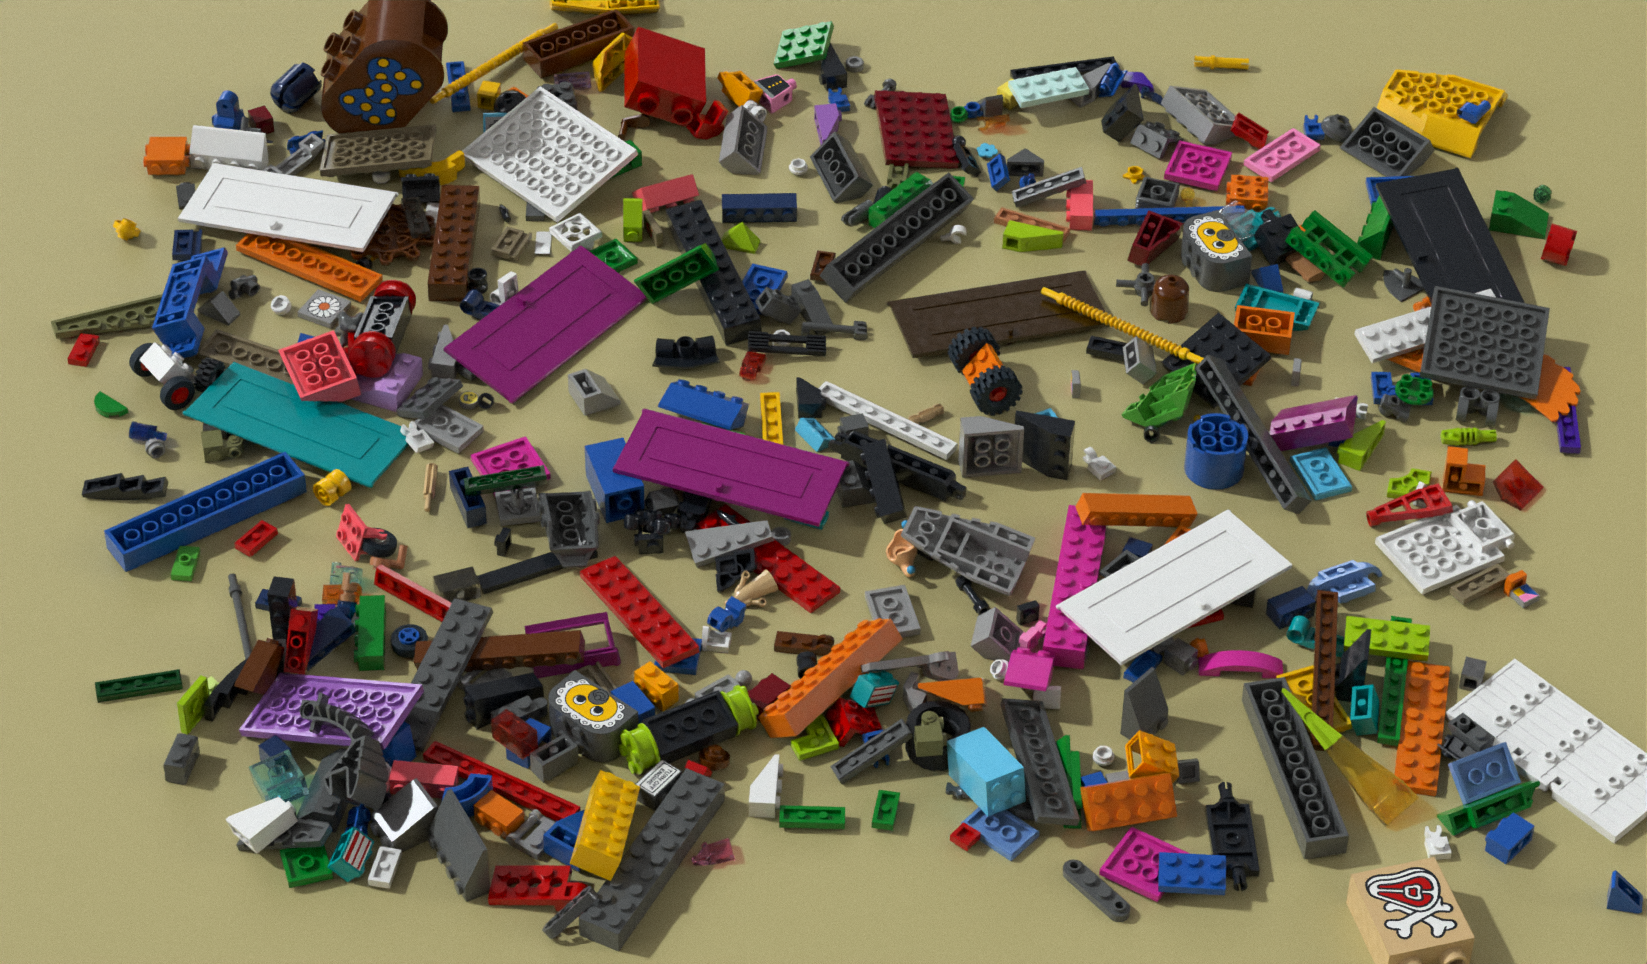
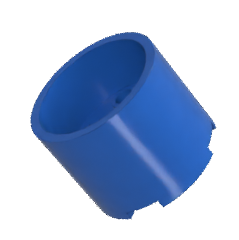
M1211 413L1202 415L1201 419L1189 425L1184 470L1187 477L1193 483L1203 488L1218 490L1232 487L1242 479L1248 442V431L1244 424L1240 425L1232 420L1229 415Z

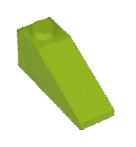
M1381 420L1353 434V438L1346 439L1344 444L1341 443L1337 450V454H1339L1338 463L1360 471L1383 438L1386 421Z

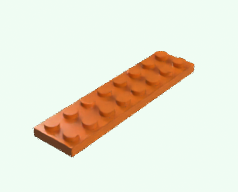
M248 233L236 244V251L359 302H362L383 281L382 274L304 242L280 238L273 239L268 236Z
M1408 661L1400 740L1397 747L1393 790L1436 797L1441 748L1437 744L1442 745L1450 673L1449 666Z

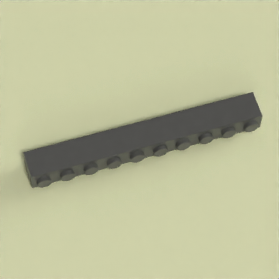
M1207 355L1195 369L1222 412L1246 427L1248 431L1247 452L1283 509L1300 514L1312 501L1224 361Z

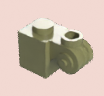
M220 429L201 432L205 463L225 460V457L238 458L244 452L243 439L241 437L232 435L228 440H224Z
M924 712L921 717V726H915L914 744L917 757L943 755V746H947L946 733H942V730H944L943 717H938L935 712Z

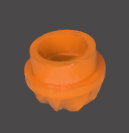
M1196 638L1190 642L1189 645L1198 650L1197 658H1202L1204 655L1209 654L1205 638Z

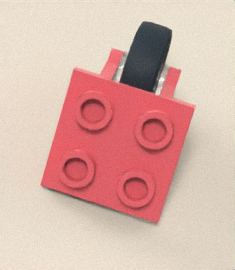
M345 504L339 528L336 532V538L354 561H359L361 554H369L380 558L393 555L397 547L396 537L387 530L367 527L350 504Z

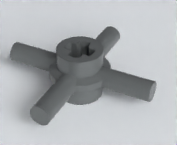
M1143 263L1141 273L1137 275L1135 280L1117 279L1116 287L1134 288L1136 294L1141 297V305L1145 307L1148 306V299L1153 294V287L1156 281L1154 276L1149 273V264Z

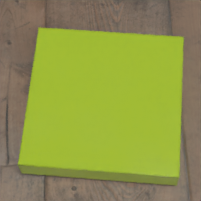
M202 675L199 676L177 702L180 728L184 734H189L204 716L203 705L210 694L207 677Z

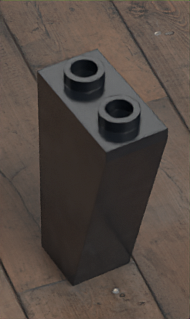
M532 672L464 687L465 697H463L466 706L464 715L467 722L472 723L478 730L491 724V711L525 696H529L532 701L537 698H544L543 685Z

